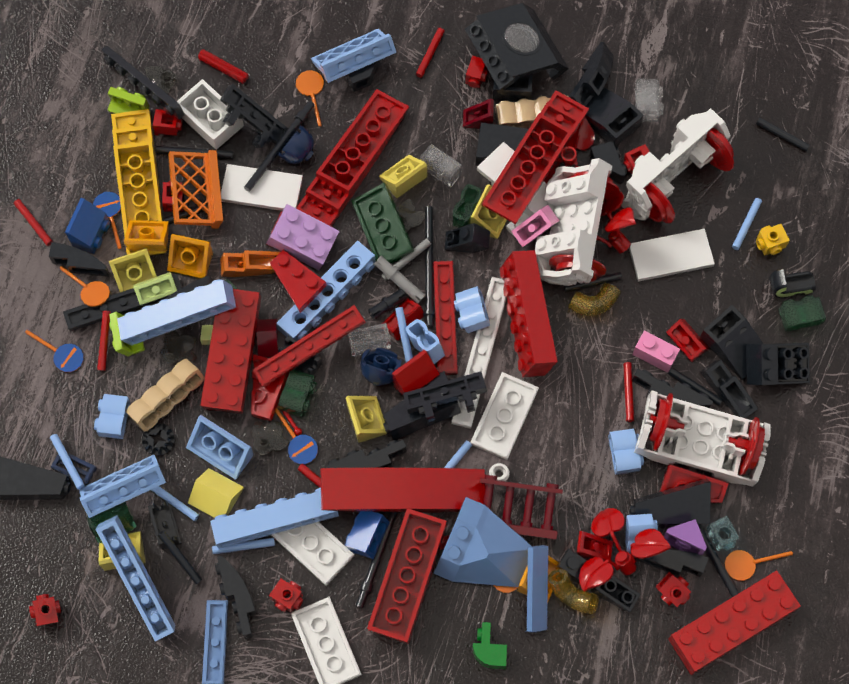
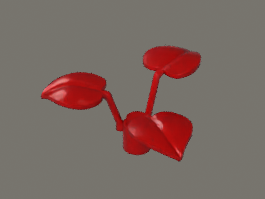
M586 117L581 122L568 145L562 149L561 158L558 159V162L544 181L546 184L555 174L554 169L561 163L566 166L574 165L575 168L579 167L578 162H576V149L584 151L593 145L595 136Z
M622 192L615 199L605 200L602 205L601 216L607 214L610 222L605 227L606 232H611L608 236L609 241L598 235L596 239L605 243L608 247L613 246L618 253L625 252L631 245L630 241L619 229L636 224L634 211L631 207L622 209L612 217V211L617 210L624 201V194Z
M607 508L593 519L591 529L599 537L611 534L619 551L615 558L616 563L609 559L603 561L601 557H593L587 560L580 570V586L585 592L591 588L603 585L613 576V567L616 570H620L623 575H630L636 570L635 557L643 559L658 555L670 549V544L658 530L646 529L636 535L635 543L631 544V555L628 552L622 551L614 532L624 528L625 518L619 510Z

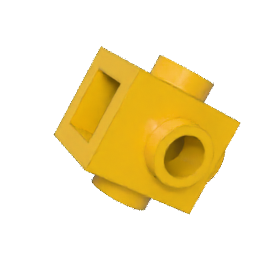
M782 224L773 227L769 225L760 230L756 244L758 249L762 250L764 256L768 254L775 255L786 248L790 240Z

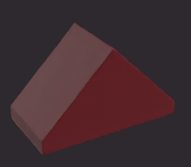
M488 99L464 109L463 127L480 129L481 122L493 124L494 100Z
M277 319L258 320L256 329L258 356L271 358L278 354Z

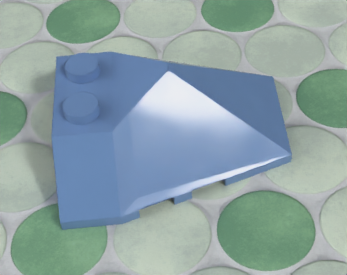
M466 497L434 574L452 582L518 587L528 565V547L532 546L486 505Z

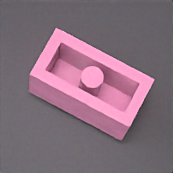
M547 205L511 232L521 246L524 247L560 220L549 205Z
M644 331L635 346L633 355L668 373L678 356L680 348Z

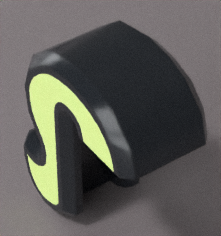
M782 268L774 271L769 277L771 291L775 297L786 298L796 294L808 295L816 290L813 273L809 271L785 275Z

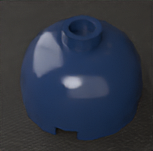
M302 125L299 127L301 132L296 131L283 147L284 154L282 152L278 154L279 157L288 163L298 164L304 159L308 161L314 153L312 151L314 138Z
M376 348V351L371 352L370 349H367L363 352L360 369L363 377L373 385H386L393 382L392 373L401 367L402 361L397 359L398 355L388 349Z

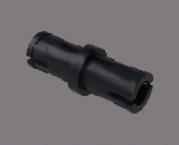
M400 288L389 297H383L381 302L368 309V313H372L370 316L373 320H376L387 311L391 312L394 310L393 307L406 300L407 296H403L405 292Z

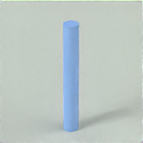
M754 199L732 245L733 249H740L762 203L761 199Z
M403 307L395 308L405 361L408 362L413 358L409 336L405 329L407 325Z
M53 434L50 436V439L76 488H83L85 485L59 436Z
M466 440L444 468H454L472 447V444Z
M160 486L151 489L152 492L193 521L198 519V513Z
M274 538L246 541L220 549L217 546H212L213 554L270 547L275 546Z

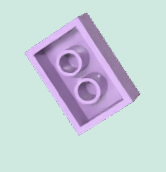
M286 204L266 244L280 251L284 249L295 259L319 271L339 231Z

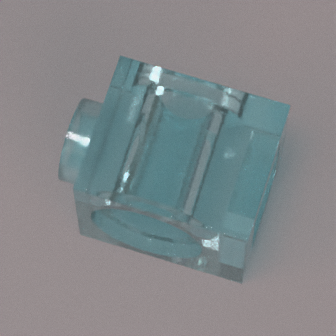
M728 516L709 524L706 528L718 551L723 548L727 551L736 546L735 542L739 539V536ZM719 531L726 532L728 539L720 538Z

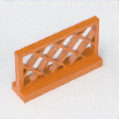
M209 150L208 153L169 151L174 224L211 226V229H219L223 222L217 150ZM174 158H181L186 163L180 168L174 162ZM194 159H203V166L200 169L192 162ZM187 165L196 171L191 177L183 170ZM179 173L187 179L183 185L176 180V176ZM198 174L205 180L202 186L194 180ZM189 182L198 189L193 195L184 188ZM180 191L189 197L184 203L177 198V194ZM199 192L206 196V201L203 204L195 197ZM191 200L199 206L195 212L186 206ZM182 208L191 215L188 219H179V211ZM202 209L208 214V220L201 219L196 214Z

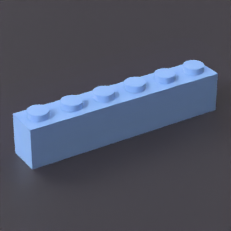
M221 279L214 280L212 284L198 286L188 293H179L177 297L163 299L158 304L144 306L142 310L126 313L125 316L117 318L121 341L132 346L236 308L232 285Z
M318 488L314 493H299L295 495V498L288 500L287 498H281L270 505L266 503L255 506V509L248 511L247 509H240L235 511L233 515H218L215 517V520L210 522L216 546L220 549L338 517L339 515L338 511L321 510V488Z

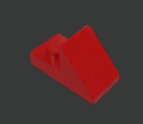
M579 531L577 554L582 558L601 557L603 561L611 560L613 541Z

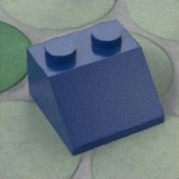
M80 198L65 233L72 247L95 254L96 249H99L102 244L104 232H107L109 229L110 221L104 211L87 200Z

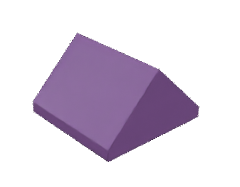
M696 519L668 528L664 534V538L670 546L677 550L702 555L706 550L707 546Z

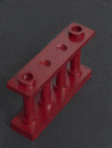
M486 474L485 478H480V483H486L483 504L490 510L494 484L506 486L503 516L501 519L511 529L521 535L549 539L557 538V530H553L552 518L556 493H563V489H559L558 484L547 483L546 487L500 481L497 480V476ZM515 487L527 489L523 521L520 522V525L512 524V520H510ZM535 490L548 492L544 523L541 524V528L532 527L533 523H531Z

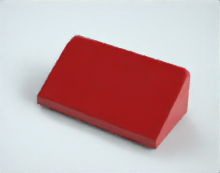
M409 298L399 306L403 307L407 326L414 320H421L424 317V311L421 306ZM394 311L381 326L396 340H400L401 336L396 311Z
M685 319L678 320L666 331L691 362L709 349L707 344Z

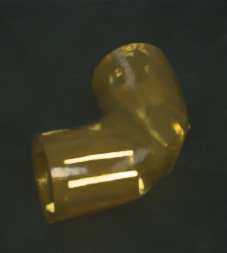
M604 283L599 293L595 296H586L576 291L568 309L585 316L600 315L610 310L620 296L621 291L608 283Z
M557 569L549 574L548 581L551 589L565 605L591 615L596 612L599 603L597 594L584 592L577 588L571 582L566 570Z

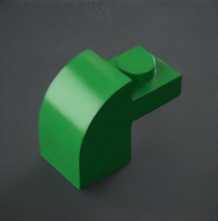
M482 622V628L477 629V641H481V643H473L472 646L474 657L484 667L506 669L507 645L490 644L491 623Z

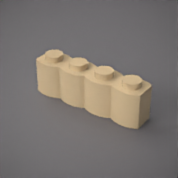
M541 96L536 100L523 98L517 102L501 101L499 104H496L495 109L497 125L529 129L550 98Z
M183 359L175 365L171 372L161 377L155 386L149 388L142 395L141 399L134 401L127 408L126 413L144 432L148 431L158 422L159 418L167 415L174 405L183 401L190 391L199 387L205 377L188 359Z

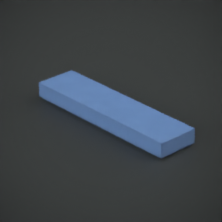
M545 545L528 547L527 631L537 632L547 630L548 546Z
M207 600L202 684H224L228 600Z

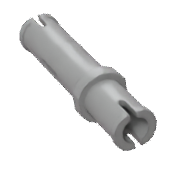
M382 255L373 264L386 275L385 278L391 279L417 304L426 295L399 272L397 266L394 267Z

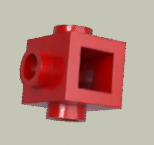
M670 571L656 585L658 591L663 594L661 599L669 606L673 603L678 607L680 604H685L690 598L689 594L691 591L687 587L689 583L681 576L676 578Z
M280 578L269 595L270 599L276 603L274 606L284 613L286 610L291 613L294 609L298 610L304 600L302 599V591H300L301 587L293 581L288 583Z
M49 594L36 596V600L32 601V606H29L31 619L35 618L36 626L58 622L57 613H61L59 600L55 601L54 597L49 598ZM42 606L48 607L47 613L41 611Z

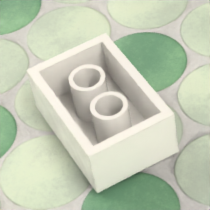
M202 79L177 102L185 114L182 119L217 150L240 130L244 123L243 119H237L232 126H228L223 122L224 117L228 113L226 111L228 106L220 101L221 96Z

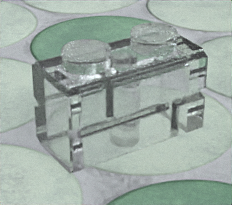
M658 79L636 80L635 107L644 115L642 122H657L660 115H663L664 105L660 103V98L663 97V86H659Z
M432 144L420 157V160L427 164V172L441 182L444 181V184L450 188L462 174V165Z
M387 323L355 329L348 334L352 356L361 355L367 349H370V352L376 351V348L391 349Z

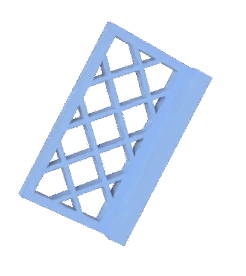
M376 29L312 57L311 60L324 74L326 81L329 83L396 53V49L391 35H385L381 30Z
M152 455L79 489L80 501L90 518L166 483L155 455Z

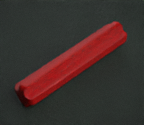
M201 50L198 54L199 60L241 83L247 81L248 73L212 53Z

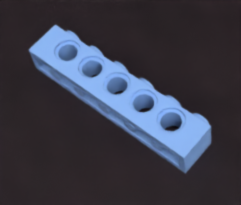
M357 240L321 277L327 286L301 313L296 305H294L276 323L278 330L286 337L290 336L296 341L308 335V331L312 327H317L322 317L326 313L329 314L335 308V303L339 299L343 300L349 293L348 290L353 285H358L362 280V276L374 268L375 255ZM352 264L359 265L356 269H352L350 266ZM340 277L346 278L344 282L336 281ZM326 291L333 292V294L330 296L323 295V293ZM312 305L320 306L317 310L310 309ZM300 318L306 320L303 324L296 323Z
M118 515L98 524L96 531L154 641L173 633L176 625Z

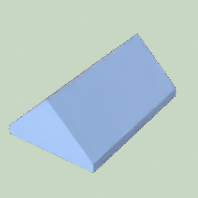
M202 415L198 417L186 446L187 449L235 480L254 455L249 445Z

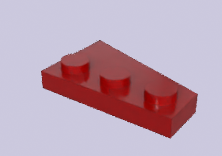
M284 249L270 262L272 269L300 313L327 286L322 278Z
M253 354L254 368L269 358ZM252 371L251 414L253 417L272 421L289 372L263 387Z
M669 463L659 492L702 479H708L711 482V503H722L729 483Z

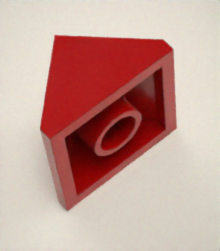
M425 350L392 373L394 388L401 394L420 389L440 375Z

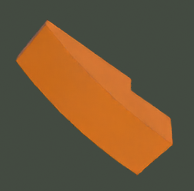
M245 250L243 253H223L220 258L221 277H245L275 273L270 262L280 252Z

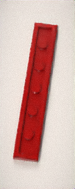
M435 261L433 264L436 336L445 353V356L437 361V370L439 373L444 371L446 375H457L453 261Z
M353 305L252 370L261 385L265 387L366 322L356 306Z

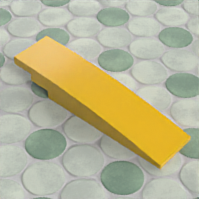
M149 109L111 114L113 149L124 237L129 220L163 221ZM126 248L127 255L137 252ZM148 251L149 255L164 254L166 251Z

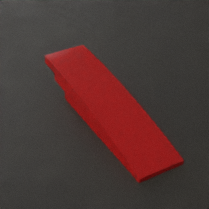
M376 89L316 172L315 179L307 188L306 195L296 209L332 227L408 111L409 106Z
M556 90L549 102L547 101L542 111L535 118L481 205L516 224L561 156L562 149L568 145L589 108Z
M320 469L321 510L406 512L408 508L424 513L460 512L466 497L482 504L484 502L485 483H480V478H485V469Z

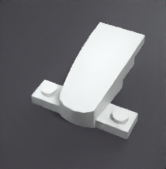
M503 142L477 166V171L491 182V186H493L515 151ZM543 182L516 224L510 222L506 226V229L511 234H513L512 230L543 207L549 205L554 212L555 206L544 201L547 188L545 182Z

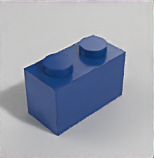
M360 511L355 518V524L351 532L347 535L345 546L355 554L374 559L390 522L382 514L373 511Z

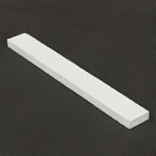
M491 278L485 299L490 326L477 330L464 376L482 371L483 378L485 379L507 299L503 293V279ZM480 394L477 395L478 399L473 400L475 410L477 409ZM460 402L461 413L453 416L451 424L471 429L476 411L468 413L465 402Z

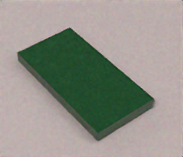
M382 183L351 200L376 261L382 255L392 264L414 252L387 184Z

